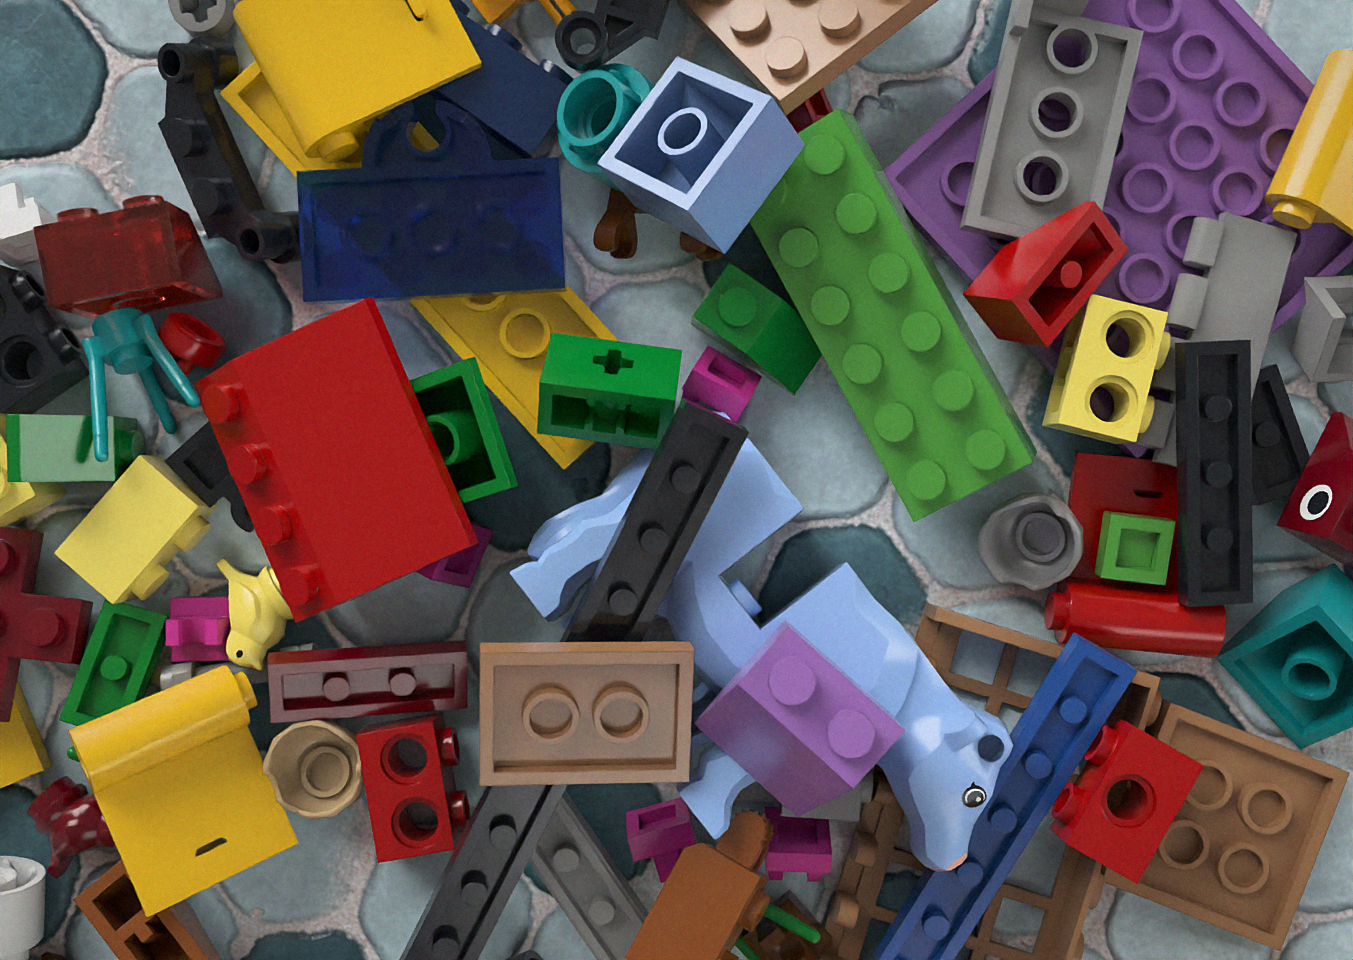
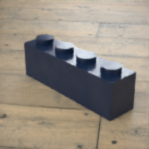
M405 0L414 18L417 21H421L419 17L414 15L409 3L407 2V0ZM449 0L482 62V67L427 93L538 169L558 141L556 127L557 109L562 94L573 81V78L547 59H543L541 64L537 65L519 52L523 47L522 44L508 31L495 23H491L486 30L467 17L470 9L462 0Z

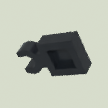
M208 421L164 462L209 508L224 496L231 503V515L234 522L241 529L250 533L254 530L253 522L235 480L229 472L226 459Z

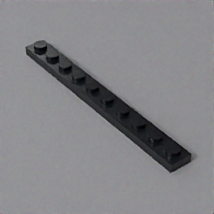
M682 398L560 642H642L749 434L744 426L686 398ZM568 784L486 786L399 960H478Z

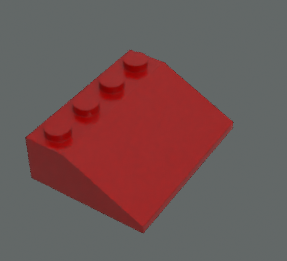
M373 297L357 301L236 357L193 384L200 398L203 411L211 424L226 459L229 472L235 480L251 517L254 530L263 545L278 580L281 593L287 601L296 623L352 601L479 543Z

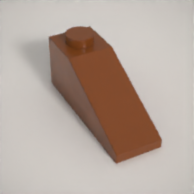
M122 859L73 899L119 960H222L186 899L146 917Z

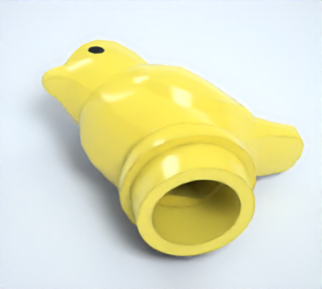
M222 558L216 565L229 583L228 600L231 630L226 640V654L229 660L237 666L261 671L264 668L263 660L267 650L278 644L284 637L287 620L294 619L281 593L275 573L270 566L264 567L258 576H253L241 572L226 558Z

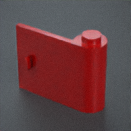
M1075 451L1068 507L1083 526V554L1071 575L1057 582L1056 592H1049L1044 608L1046 629L1054 630L1057 642L1067 644L1075 632L1103 648L1215 658L1223 646L1225 637L1226 614L1224 605L1188 607L1178 602L1177 468L1153 462L1152 458L1139 457L1136 459L1130 456ZM1157 492H1161V494H1160L1159 496H1156V497H1153V496H1143V495H1155V494H1157ZM1104 511L1163 517L1176 522L1165 585L1100 578L1094 573Z

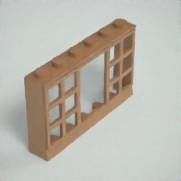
M927 602L915 637V642L947 685L988 697L984 711L997 717L1002 702L1026 709L1032 700L1031 697L1006 690L1019 647L1056 659L1065 647ZM962 629L1005 642L992 685L949 672ZM1136 669V675L1104 725L1107 726L1113 715L1142 731L1145 730L1146 726H1151L1155 722L1161 707L1162 696L1160 690H1158L1161 678ZM875 764L873 770L872 799L870 803H863L860 819L856 824L824 926L832 937V946L816 960H858L871 918L892 924L899 911L876 904L889 861L920 871H925L927 868L913 853L894 847L904 817V811L893 794L883 769ZM1073 773L1066 784L1070 782L1074 784L1079 775ZM1121 780L1110 788L1107 795L1108 808H1118L1121 806L1126 787H1131L1129 780ZM1066 844L1050 896L1003 882L983 913L976 934H970L963 947L971 949L968 960H984L985 954L1004 960H1081L1084 950V935L1081 930L1088 909H1094L1097 906L1103 891L1104 878L1102 872H1100L1102 864ZM1003 897L1045 910L1032 953L990 940Z

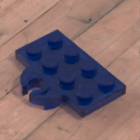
M438 99L435 113L444 124L445 137L437 148L430 151H421L413 147L412 132L419 122V117L412 101L397 106L380 120L376 117L364 140L362 168L296 171L303 302L308 305L355 303L373 297L375 302L567 292L561 163L559 157L495 161L490 141L471 113H466L450 102Z

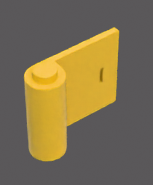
M241 0L233 10V18L304 154L308 158L321 157L324 163H333L348 157L359 148L357 139L364 133V121L482 67V62L449 0H407L414 15L419 17L421 21H417L414 18L405 0Z
M1338 49L1330 52L1327 56L1264 197L1265 202L1274 209L1272 217L1285 225L1299 229H1308L1313 222L1334 223L1353 236L1352 49Z
M227 665L216 667L68 730L80 764L146 917L154 915L299 843L284 808L277 802L271 781L263 774V760L248 728V724H250L248 710L257 706L252 686L243 671L232 674Z

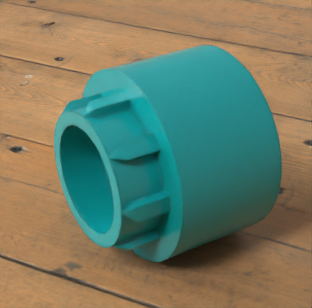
M620 63L605 64L593 70L590 69L575 78L562 94L557 109V135L559 146L565 158L579 170L608 187L622 192L597 163L656 84L631 66Z

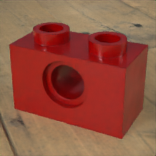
M1113 715L1109 724L1102 726L1085 753L1084 759L1087 762L1074 784L1071 782L1066 784L1055 800L1051 811V816L1054 820L1049 828L1067 845L1138 884L1204 765ZM1121 780H1129L1131 794L1127 802L1118 808H1108L1107 795L1110 788Z

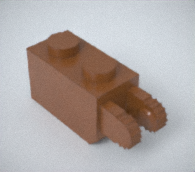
M742 809L740 814L735 813L736 817L730 819L732 821L731 826L722 834L716 846L708 843H698L685 847L625 958L628 960H739V957L731 953V950L743 928L749 932L754 931L771 899L770 895L763 892L770 877L758 870L770 849L768 846L769 842H773L772 837L776 835L773 832L775 826L771 824L772 819H767L764 813L760 815L758 811L754 813L752 809H749V811Z

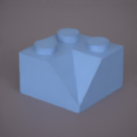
M677 56L601 157L597 165L635 207L725 254L796 159L805 144L772 96Z

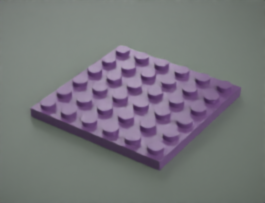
M1089 0L1085 10L1080 15L1081 17L1144 31L1102 210L1129 250L1092 294L1169 312L1179 274L1185 273L1203 277L1204 270L1182 263L1194 218L1204 217L1218 221L1220 213L1229 212L1297 233L1270 337L1306 303L1304 277L1336 276L1353 260V236L1334 223L1313 222L1308 229H1299L1285 225L1272 217L1274 209L1264 199L1314 85L1235 0ZM1068 36L1055 39L1053 53L1060 64L1066 67L1083 65L1085 52L1079 41ZM996 68L884 170L914 227L969 286L1000 249L1011 243V241L959 230ZM1047 99L1040 102L1038 116L1043 126L1055 132L1067 130L1070 124L1068 108L1062 102L1055 99ZM1032 162L1026 165L1023 173L1026 187L1037 195L1052 194L1056 185V177L1053 170L1041 162ZM1111 324L1106 333L1107 345L1115 355L1124 357L1130 345L1129 336L1121 326ZM1067 325L1049 347L1023 343L1053 377ZM1166 325L1164 331L1169 332L1171 337L1186 339L1188 331L1184 332ZM1100 386L1095 388L1090 397L1091 410L1098 419L1102 421L1108 420L1114 410L1112 395ZM1152 388L1149 389L1148 393L1154 399L1167 403L1171 394ZM1135 443L1116 444L1126 456L1136 459L1149 449Z

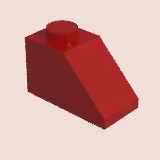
M1086 201L1003 246L967 288L963 296L997 339L1049 347L1129 249L1096 202Z

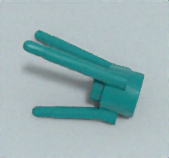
M121 308L101 315L91 325L94 337H89L82 341L89 361L94 456L101 463L107 461L109 457L104 363L108 366H113L115 373L120 375L138 372L155 412L158 414L164 430L168 434L176 433L177 425L152 370V354L186 403L191 408H197L201 403L191 383L157 335L151 316L143 315L142 311L135 308Z

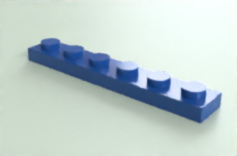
M1075 632L1072 634L1010 733L1013 744L1011 753L1000 767L991 798L973 825L967 858L961 865L950 871L937 872L928 867L925 869L873 952L874 960L955 959L1136 675L1137 670L1130 663Z

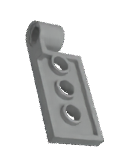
M1012 0L959 230L1012 242L1086 201L1096 202L1101 211L1103 210L1144 31L1081 17L1080 15L1085 10L1089 0ZM1068 36L1079 41L1085 52L1083 65L1066 67L1060 64L1053 53L1055 39ZM1047 99H1055L1062 102L1070 113L1068 129L1055 132L1044 127L1038 116L1040 102ZM1041 162L1053 170L1056 177V185L1052 194L1037 195L1026 187L1023 173L1027 164Z

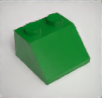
M476 357L462 360L410 380V384L462 504L518 486Z

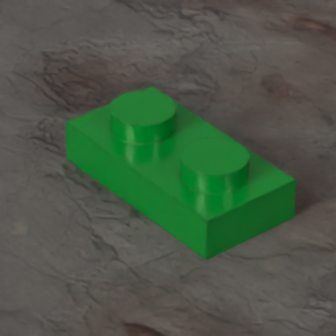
M105 598L59 721L79 726L143 699L166 641L165 620L170 617L124 602L112 604Z

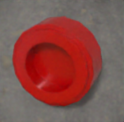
M169 313L157 332V335L185 376L189 375L195 365L204 368L214 367L226 349L224 339L215 329L187 313Z

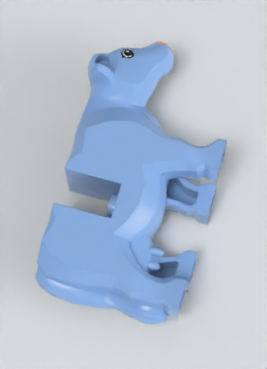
M713 411V412H715V413H717V414H719V415H721V416H723V417H725V418L731 420V419L726 415L725 412H716V411ZM746 438L654 617L668 619L675 640L691 641L694 649V673L699 677L700 685L693 690L690 762L697 746L712 741L693 722L786 619L889 711L905 729V732L876 764L883 769L893 794L907 817L909 823V844L914 856L925 867L934 871H950L961 865L967 858L973 825L991 798L1000 767L1011 753L1013 744L1007 726L997 716L964 702L947 686L909 631L873 598L847 562L837 564L761 625L754 616L762 611V606L740 578L728 584L722 575L797 517L804 508L757 448ZM642 448L618 473L601 496L574 505L546 520L534 534L527 550L533 561L527 562L510 572L517 584L548 622L556 621L567 613L584 585L592 579L657 449ZM574 613L560 622L564 630H566ZM712 742L700 753L698 767L690 770L689 782H678L676 789L708 833L716 840L729 828L733 801L738 793L756 780L715 742Z

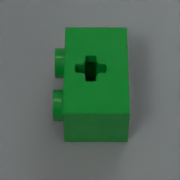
M552 333L539 382L537 434L657 449L674 416L682 350Z

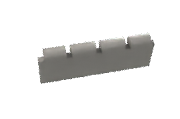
M1229 212L1220 213L1218 221L1204 217L1194 218L1182 263L1204 270L1203 277L1185 273L1178 276L1165 325L1188 332L1185 340L1170 336V347L1166 360L1159 370H1154L1150 385L1152 389L1171 393L1169 401L1167 403L1154 399L1155 404L1151 422L1143 434L1138 433L1137 441L1135 442V444L1155 449L1153 462L1177 468L1175 343L1251 340L1252 401L1297 233Z

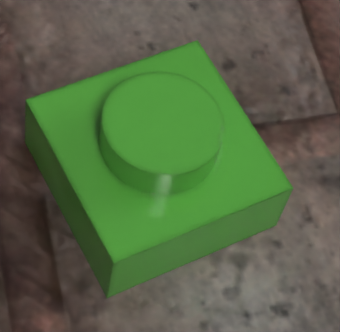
M1104 511L1094 573L1100 578L1165 585L1176 522L1163 517Z

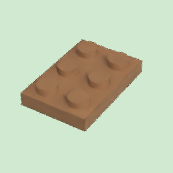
M691 641L480 643L479 786L689 782L694 649Z

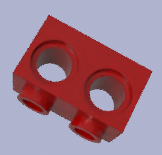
M443 712L369 724L356 734L378 863L455 850L464 832L463 829L466 828L471 818L467 792L465 789L457 790L453 766L460 764V746L455 727L446 728ZM401 739H414L423 745L427 754L425 766L411 767L401 760L398 754V744ZM420 802L432 807L438 818V826L432 829L417 827L409 817V805Z

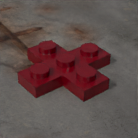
M0 527V722L10 721L21 659L80 665L85 653L93 602L83 599L33 594L44 533L9 527Z

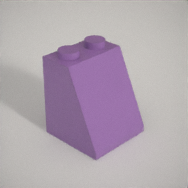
M786 619L693 722L797 818L854 789L905 732V729L889 711Z

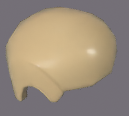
M328 719L293 723L273 738L263 762V774L271 781L277 802L287 810L297 812L300 816L312 820L339 815L360 798L364 787L356 735L351 730Z

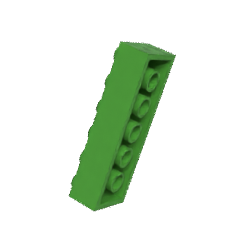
M838 108L797 133L805 144L804 148L749 222L913 522H916L1032 463L1037 450L853 114Z

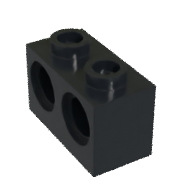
M0 265V298L3 297L6 304L5 315L0 321V412L4 414H33L89 376V370L79 357L84 354V348L78 338L66 325L61 322L56 323L44 306L49 299L41 284L26 270L19 271ZM38 348L42 355V367L40 372L34 378H31L27 372V359Z

